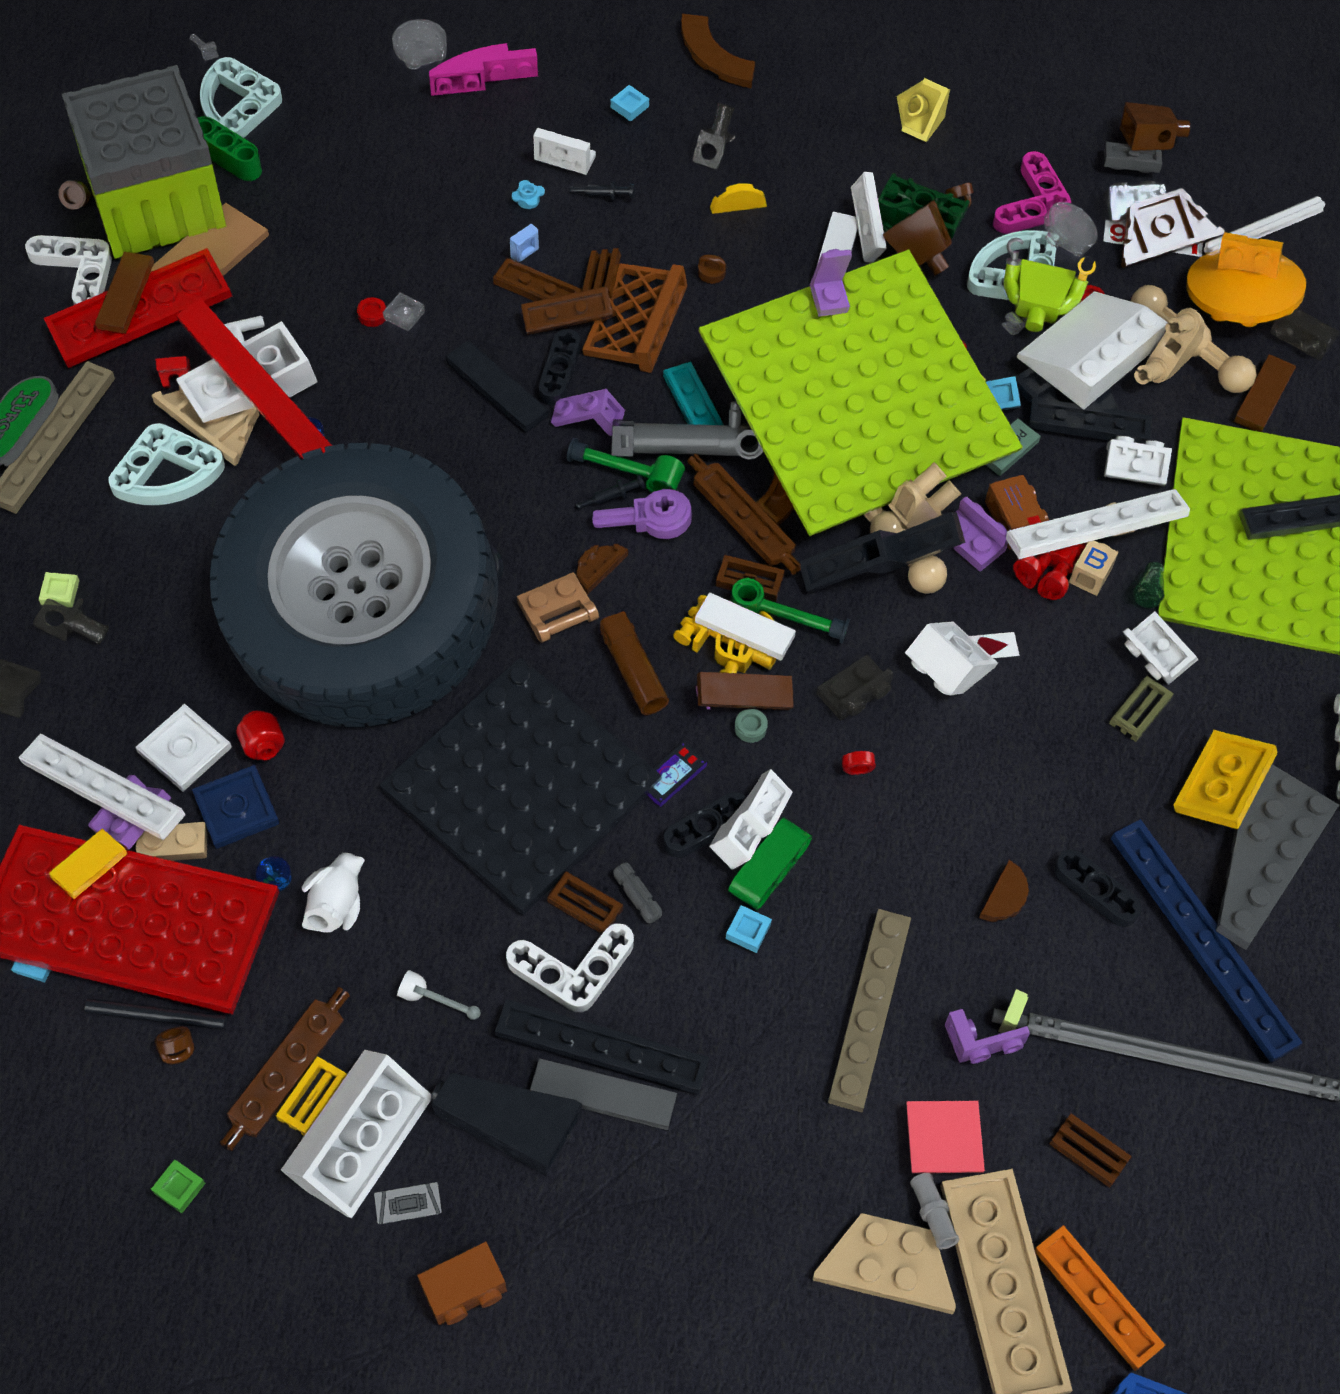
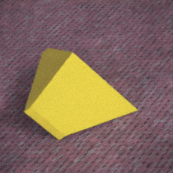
M924 78L921 82L899 94L897 101L902 125L901 131L927 142L945 118L950 89Z

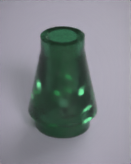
M1158 562L1148 563L1133 590L1135 601L1144 608L1157 607L1164 600L1165 569L1162 564Z

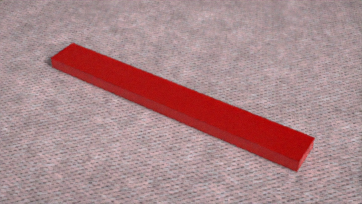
M201 298L176 315L179 322L301 460L303 459V453L321 448L324 453L326 446H332Z

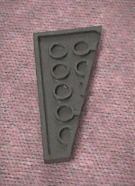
M1273 764L1271 765L1239 829H1235L1231 861L1227 869V882L1224 895L1222 896L1216 932L1246 950L1337 810L1339 804Z

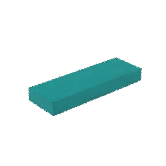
M691 362L664 370L663 377L687 424L724 425Z

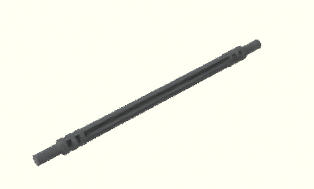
M994 1008L991 1022L1002 1024L1007 1011ZM1030 1012L1028 1016L1021 1015L1016 1027L1028 1026L1032 1035L1340 1102V1080Z

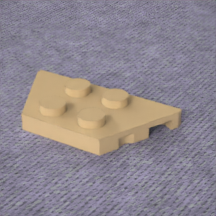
M180 386L179 391L162 395L161 391L152 395L156 405L204 443L219 449L223 458L232 465L236 466L259 416V411L255 407L203 423Z
M861 1213L813 1275V1281L944 1313L953 1314L956 1308L940 1250L936 1246L931 1230Z

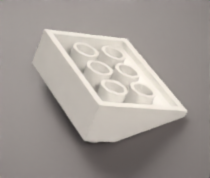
M1094 291L1020 351L1017 358L1082 409H1085L1154 351L1165 333V326L1168 322L1145 305Z

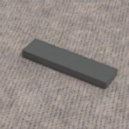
M540 1058L530 1088L532 1091L577 1100L582 1103V1109L664 1130L669 1129L677 1098V1093Z

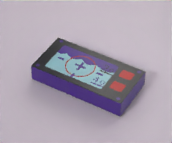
M683 741L653 767L654 770L662 775V779L648 792L647 796L661 807L707 766V761Z

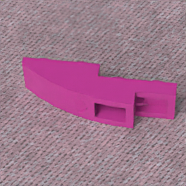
M507 43L478 48L455 56L429 71L431 96L486 90L485 82L536 77L538 76L536 48L508 51Z

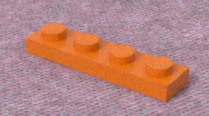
M1064 1225L1035 1248L1037 1256L1134 1371H1137L1165 1346L1164 1342Z

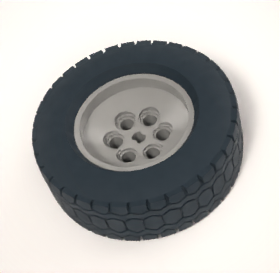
M348 443L347 449L344 444L326 446L324 453L321 448L303 453L302 460L296 456L280 464L283 470L280 471L277 467L261 478L264 484L257 481L244 494L247 500L241 498L230 512L231 517H227L214 548V559L211 561L210 570L211 599L217 622L229 647L255 684L270 698L301 717L316 722L320 721L323 724L341 726L343 723L345 727H365V723L368 726L388 723L390 718L394 722L411 716L410 712L413 710L416 714L433 705L431 700L439 701L452 691V685L456 687L468 675L467 669L472 670L482 655L481 650L484 651L497 614L498 579L496 565L480 516L472 502L454 479L437 465H433L432 462L417 454L414 456L410 451L397 447L392 449L389 445L371 443V447H369L368 443ZM379 561L376 566L367 567L371 562ZM345 566L347 567L345 571L341 573H335L339 568ZM398 583L394 589L386 590L388 585ZM334 594L330 600L322 601L326 595ZM385 611L382 616L378 618L373 617L376 612ZM353 616L352 620L348 623H341L345 617Z

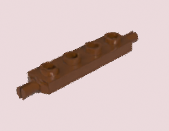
M694 454V457L691 456L688 459V464L697 472L694 477V486L769 566L772 567L775 564L783 563L792 575H795L796 571L798 573L801 570V564L792 556V553L795 552L796 544L719 463L706 465L698 454Z
M338 987L327 1003L316 999L313 1001L227 1113V1117L233 1126L220 1141L221 1145L224 1147L227 1145V1149L233 1151L244 1134L252 1137L258 1136L316 1057L343 1024L344 1019L338 1011L350 997L348 992L345 991L343 993V989Z

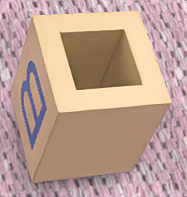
M1088 542L1074 566L1069 583L1097 596L1113 568L1118 551L1111 549L1104 543Z

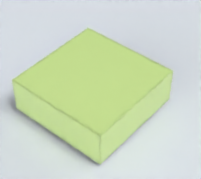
M46 572L39 595L40 604L73 608L79 584L78 576Z
M1016 989L998 1032L1005 1033L1016 1029L1028 1000V994Z

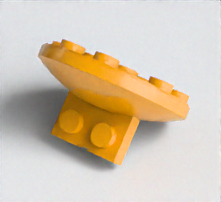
M1224 232L1221 248L1203 255L1190 267L1186 288L1191 300L1200 309L1210 314L1213 320H1227L1241 323L1246 327H1253L1258 323L1273 321L1292 314L1304 299L1306 279L1302 270L1293 261L1281 255L1283 242L1248 238V236Z

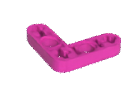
M1036 151L1026 153L1020 170L1035 197L997 208L993 226L1000 233L1009 234L1062 220L1067 217L1070 210L1071 198L1046 156ZM1047 182L1051 184L1053 187L1050 189L1042 188L1039 185V183ZM1034 209L1039 215L1030 216L1025 210Z

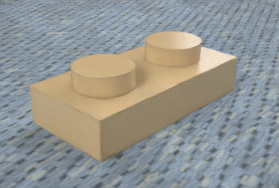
M205 822L177 824L164 840L144 831L136 841V852L170 861L207 858V826Z

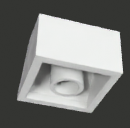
M954 622L927 624L905 652L912 659L911 664L921 673H927L935 681L934 686L946 695L963 694L998 664L996 660Z

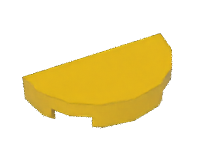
M740 183L726 187V192L719 195L718 198L715 196L710 205L712 214L767 207L763 191L753 188L752 184Z

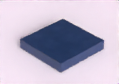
M255 765L192 789L216 849L279 824L277 815Z

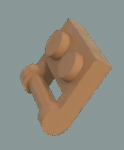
M574 572L517 596V603L540 643L550 640L551 635L588 620L591 622L599 618L595 604L590 601ZM576 607L581 608L575 612H572L547 624L544 623V621L551 619L555 616H558L562 613H565L569 610H572Z

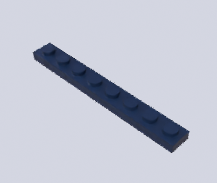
M1140 819L1113 833L1111 837L1112 842L1269 1062L1272 1063L1299 1048L1303 1042L1229 940L1216 932V922L1143 821Z

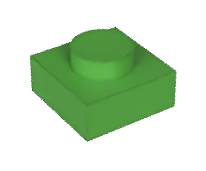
M174 1159L151 1190L156 1196L180 1213H183L206 1183L202 1178Z

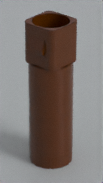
M624 611L603 618L600 622V631L604 638L605 645L607 644L641 713L643 715H651L661 711L668 705L669 698L637 637L634 625L629 621Z

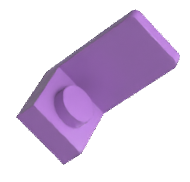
M832 249L821 254L810 283L819 317L847 313L850 308L842 280L852 257L851 250L840 251L839 249Z
M602 389L558 400L555 404L551 423L557 427L594 418L597 424L609 436H612L613 419H623L625 410L607 389Z
M963 1009L950 1012L945 1023L959 1063L969 1060L972 1064L980 1063L989 1059L991 1054L1003 1051L1004 1054L1014 1053L1024 1047L1023 1044H1025L1030 1035L1028 1026L975 1041L977 1039L975 1025L971 1019L966 1018Z

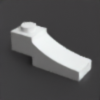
M771 769L763 773L741 806L726 823L721 825L709 847L731 869L749 861L761 839L771 834L793 792Z

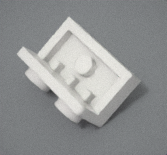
M1155 611L1132 631L1129 628L1123 631L1127 638L1124 645L1136 658L1139 655L1145 658L1148 662L1145 668L1157 681L1163 678L1169 685L1198 661L1197 656Z

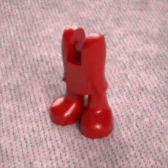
M1088 542L1038 554L1036 557L1018 558L1013 565V570L1020 582L1027 588L1032 589L1040 580L1048 566L1053 567L1054 569L1045 574L1039 582L1038 593L1046 599H1061L1069 588V582L1066 577L1073 572L1074 566Z

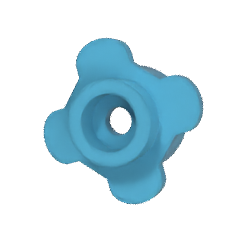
M523 180L519 183L517 191L512 193V199L518 202L520 207L532 209L538 206L540 196L545 194V189L542 186H535L528 180Z

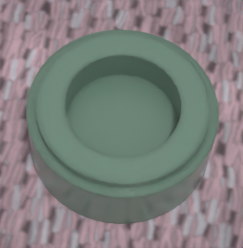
M756 709L741 711L735 720L736 735L745 742L754 743L760 741L767 732L768 721L766 716Z

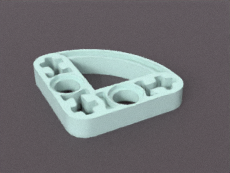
M230 57L220 58L209 68L200 88V101L204 116L216 120L243 138L282 103L281 89L277 83ZM247 80L255 82L251 86L241 85L244 81ZM219 84L244 97L223 117L217 113L213 106L214 95ZM248 109L258 110L255 114L247 115L244 113Z
M1019 231L994 239L983 247L974 258L967 280L968 290L978 296L1009 300L1002 285L1005 270L987 266L997 257L1008 253L1007 243L1010 239L1016 237L1022 239L1024 243L1022 245L1018 241L1013 242L1010 246L1012 251L1028 249L1027 260L1054 266L1056 253L1055 237L1045 231ZM1040 244L1045 245L1044 253H1039ZM978 279L983 280V283H979Z
M152 424L143 431L110 474L109 485L114 496L127 502L141 505L170 504L192 497L206 489L222 474L225 463L221 451L216 447L164 424ZM182 446L192 448L191 452L186 455H178L176 453L177 449ZM145 456L149 458V461L143 466L133 464L134 460L138 457ZM163 459L195 472L175 483L161 486H143Z

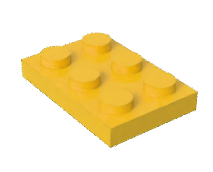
M1213 730L1174 803L1175 812L1239 829L1277 755L1276 745Z

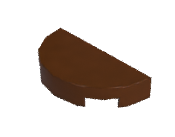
M618 544L601 547L595 545L583 553L578 561L577 579L587 595L628 556L627 548Z
M1011 860L1008 861L980 914V919L996 922L997 920L1009 917L1013 918L1024 907L1029 892L1027 878L1021 868Z

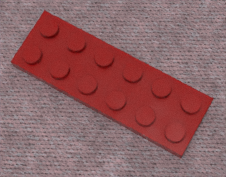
M205 248L150 272L126 334L101 330L95 324L108 291L47 316L44 320L67 367L70 368L177 321L176 315L199 298L209 307L232 297V293L208 248Z

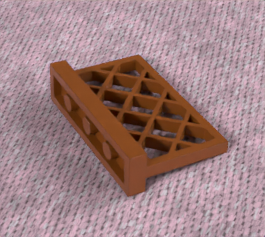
M620 263L613 296L609 298L613 317L616 316L620 322L606 328L603 323L609 318L595 321L582 349L583 355L639 364L640 371L652 373L687 288L684 266L673 264L669 271ZM625 274L637 276L638 278L626 285L622 281ZM655 279L664 280L662 285L653 289L648 284ZM644 286L647 292L633 297L630 291ZM624 294L629 299L617 306L613 303L615 298ZM652 298L655 302L654 306L642 310L639 304ZM632 307L638 312L626 319L621 315L622 312ZM643 320L646 324L645 327L633 332L630 326ZM623 329L629 334L617 341L611 336ZM607 338L610 342L609 345L602 348L594 347L595 342ZM632 342L637 346L634 353L623 352L620 349Z

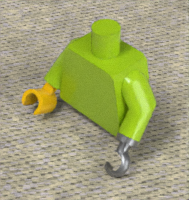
M1012 238L1007 243V251L1011 254V258H1007L1004 289L1009 301L1015 305V314L1027 318L1026 329L1032 332H1039L1043 329L1044 322L1056 323L1059 315H1066L1080 303L1088 284L1086 279L1088 275L1095 271L1096 263L1094 261L1090 271H1083L1081 268L1085 259L1083 257L1078 263L1080 273L1078 276H1075L1076 271L1025 259L1021 260L1018 259L1019 252L1012 251L1010 246L1015 241L1020 242L1022 245L1024 242L1020 238Z

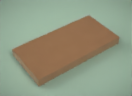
M225 203L222 205L227 227L208 229V232L190 237L187 235L153 265L151 272L208 248L221 274L224 276L269 236L268 229Z

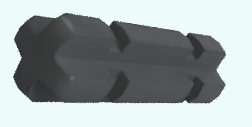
M625 862L614 869V877L620 885L624 886L623 890L637 910L641 909L640 914L647 923H653L662 916V909L656 901L652 900L653 896L640 878L634 875L635 871L630 864Z

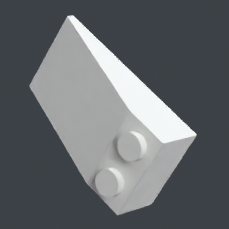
M282 321L241 343L288 397H292L318 382L309 360ZM213 359L176 379L203 423L255 407Z

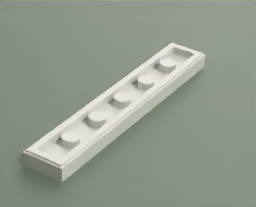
M1173 489L1009 530L1006 534V540L1017 557L1022 559L1188 517L1190 508L1177 490Z
M40 734L19 756L20 761L25 766L162 840L169 835L185 816L182 808L43 734Z

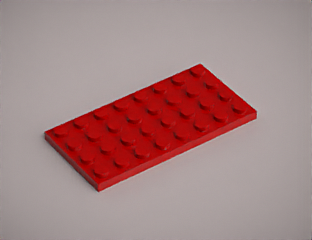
M23 825L18 826L0 864V958L229 1014L234 1013L280 893L278 886L126 850L127 855L73 899L51 879L49 872L87 841Z

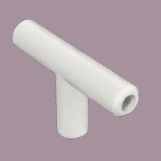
M262 316L224 324L240 343L245 342L242 332L265 326Z

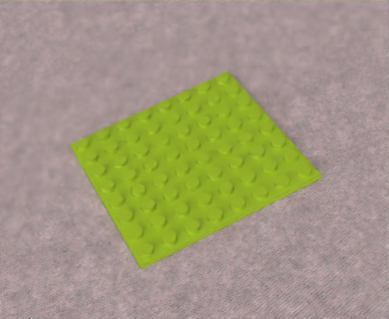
M910 250L845 273L842 281L850 305L847 313L819 317L809 286L699 327V333L809 536L890 504L896 490L903 482L910 479L912 481L915 480L933 462L947 476L940 482L942 483L1018 452L1023 448Z
M1182 417L1173 489L1177 490L1189 506L1190 511L1188 517L1169 521L1158 615L1163 621L1340 655V527L1248 540L1239 517V513L1243 508L1340 495V447Z

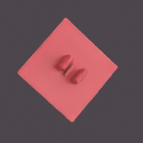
M978 1101L906 1102L911 1173H984Z

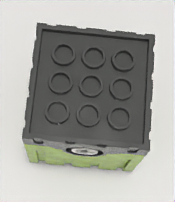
M177 65L62 94L86 176L115 259L122 257L124 252L138 253L160 245L164 246L179 242L187 235L190 237L208 232V229L227 227L206 140H204L202 129Z

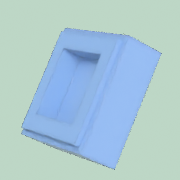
M533 224L528 225L510 238L511 258L516 262H521L539 249L538 229Z

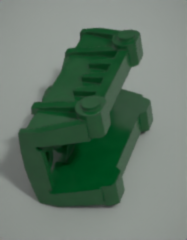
M893 173L878 199L883 231L885 233L888 229L934 200L952 239L969 208L970 201L953 197L954 194L952 193L943 194L913 182V179L905 180L899 178ZM885 197L893 199L895 201V204L884 200Z

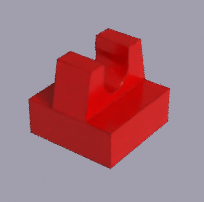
M186 356L155 359L156 369L164 388L171 387L170 378L173 375L180 377L191 371L190 360Z

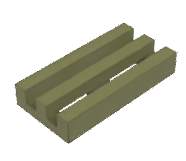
M1146 676L1112 717L1109 724L1113 727L1118 725L1123 734L1126 735L1128 732L1132 735L1131 739L1137 742L1168 704L1174 693L1149 676ZM1147 687H1151L1153 690L1128 721L1123 719L1124 715ZM1161 694L1163 697L1138 728L1133 726L1157 695Z

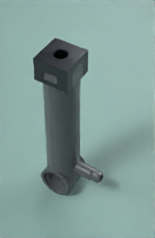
M737 401L731 402L729 425L634 423V420L613 419L612 456H633V453L741 456L745 459H755L762 454L763 449L758 440L752 447H745L741 444V440L746 435H755L749 423L741 425V410Z

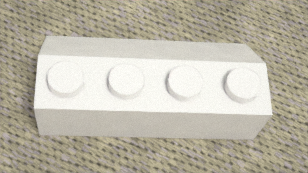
M364 1050L281 1171L311 1195L345 1216L352 1218L430 1103L432 1095L387 1054Z

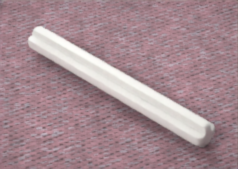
M1316 196L1229 233L1259 239L1321 213L1325 203L1320 197ZM1223 235L1206 242L1203 248L1204 253L1207 254L1219 250Z

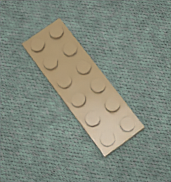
M1013 1169L943 1181L940 1187L943 1199L949 1206L948 1216L956 1234L959 1236V1242L955 1246L993 1394H1070L1073 1391Z

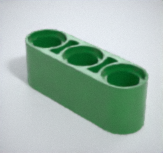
M202 116L197 118L204 135V140H206L209 148L211 161L244 181H253L260 177L262 168L259 153L253 143L210 117Z
M785 817L782 818L773 828L771 834L757 848L751 859L737 873L728 891L756 911L759 910L806 851L812 840V835Z

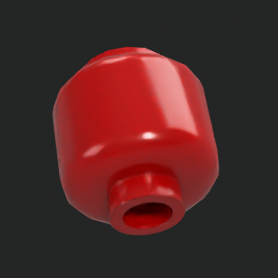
M263 711L250 712L242 718L237 726L236 734L244 754L250 759L269 760L284 745L285 738L277 718L271 713Z

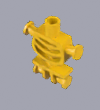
M705 595L698 597L697 606L691 607L688 611L691 618L684 617L681 621L682 628L676 630L673 634L674 639L685 646L691 643L690 637L692 634L695 635L692 650L697 653L709 635L716 638L715 660L718 664L725 667L719 673H737V671L745 673L752 662L770 670L776 661L774 657L695 623V616L707 597ZM764 611L759 613V615L773 620L768 613ZM722 642L728 645L727 653L721 648ZM734 649L739 650L738 656L733 655Z

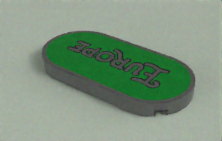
M33 376L26 378L12 386L0 400V466L2 464L5 466L12 464L21 455L55 408L59 394L56 392L57 388L48 377Z

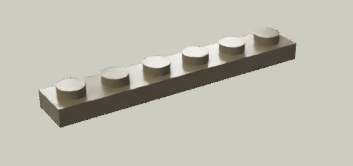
M88 361L84 364L60 396L55 408L27 447L0 477L1 508L17 514L115 380L113 371Z
M881 909L877 911L828 1100L830 1104L863 1112L911 921L910 917Z

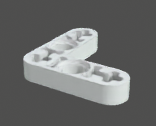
M39 235L30 238L26 242L25 249L32 263L78 268L72 290L74 305L86 300V290L89 291L91 296L87 299L105 291L112 254L108 243L104 240ZM73 248L76 250L70 256L62 255V252L66 249ZM95 272L100 274L94 280L85 279V276L89 273Z
M624 924L610 925L575 971L531 942L518 940L513 942L507 949V965L514 974L564 1007L574 1012H584L594 1004L633 949L634 935L632 930ZM622 935L624 936L625 945L619 943L613 950L612 958L608 953L612 948L611 937L618 939ZM525 952L528 953V960L536 966L534 974H531L532 965L522 960L519 964L516 963V953L518 955H523ZM602 960L607 963L609 968L603 975H594L589 970L590 964L593 961ZM549 968L555 969L560 973V978L556 983L547 984L541 980V973ZM581 976H584L589 982L585 988L586 999L579 997L575 1001L573 1000L572 990L576 992L581 990L585 984L584 978Z

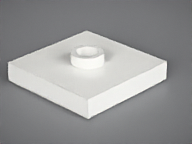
M184 704L135 748L144 759L181 791H184L232 747L227 739Z

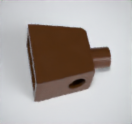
M1125 102L1120 130L1131 150H1169L1174 147L1176 137H1188L1190 121L1177 120L1169 107Z
M934 200L882 234L897 253L910 250L918 266L926 262L934 276L949 267L941 252L948 248L952 241Z

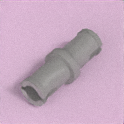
M922 1173L915 1176L910 1181V1184L921 1206L919 1213L923 1221L928 1222L937 1248L947 1249L956 1245L959 1242V1236L956 1234L948 1216L949 1206L945 1200L941 1199L932 1174Z

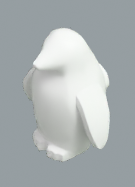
M342 853L331 865L313 872L305 880L302 890L306 892L310 889L302 923L303 928L320 932H332L342 924L343 929L346 931L353 926L360 911L358 874L365 861L362 857L351 853Z

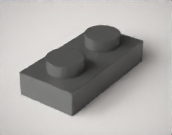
M1106 142L1104 148V167H1110L1115 170H1138L1142 173H1160L1162 152L1161 150L1135 151L1131 150L1128 144Z

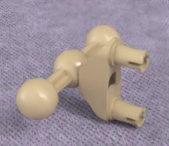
M1144 285L1133 293L1130 302L1145 305L1168 322L1165 326V334L1148 358L1146 364L1139 366L1138 370L1134 373L1135 380L1138 383L1145 385L1150 381L1154 383L1166 381L1189 361L1191 357L1201 356L1218 370L1219 383L1225 390L1232 393H1242L1254 384L1257 373L1253 362L1244 356L1230 357L1211 342V331L1196 310L1186 308L1178 314L1174 313L1167 307L1166 294L1161 288L1154 285Z
M933 462L915 480H906L898 487L892 502L888 505L892 511H884L880 507L863 515L871 523L870 533L878 530L898 533L941 516V512L959 497L961 493L948 480L930 498L926 497L928 492L947 477L939 466ZM932 555L907 565L909 567L908 580L912 588L920 593H934L940 590L946 582L947 568L944 562L937 556Z

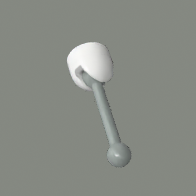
M410 970L406 972L397 993L398 997L409 1001H416L426 996L466 1013L471 1020H476L480 1017L481 1012L477 1006L468 1007L427 990L426 981L422 976Z

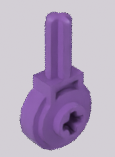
M662 489L654 491L646 498L634 499V507L595 510L592 514L595 528L636 525L637 532L647 531L656 538L671 539L678 537L688 529L692 520V510L689 500L683 493L672 489Z

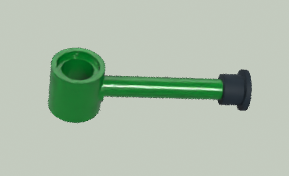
M577 438L571 440L567 451V461L569 462L573 460L580 462L588 460L635 475L640 474L642 477L648 478L646 487L651 493L662 489L677 490L685 471L682 462L672 456L661 455L656 459L655 464L648 466L590 449L587 444L578 442Z
M751 578L738 580L732 588L730 600L732 603L757 614L760 611H764L828 632V636L840 639L839 643L844 641L850 619L843 621L833 618L832 621L764 599L762 585ZM742 598H747L751 601H744Z

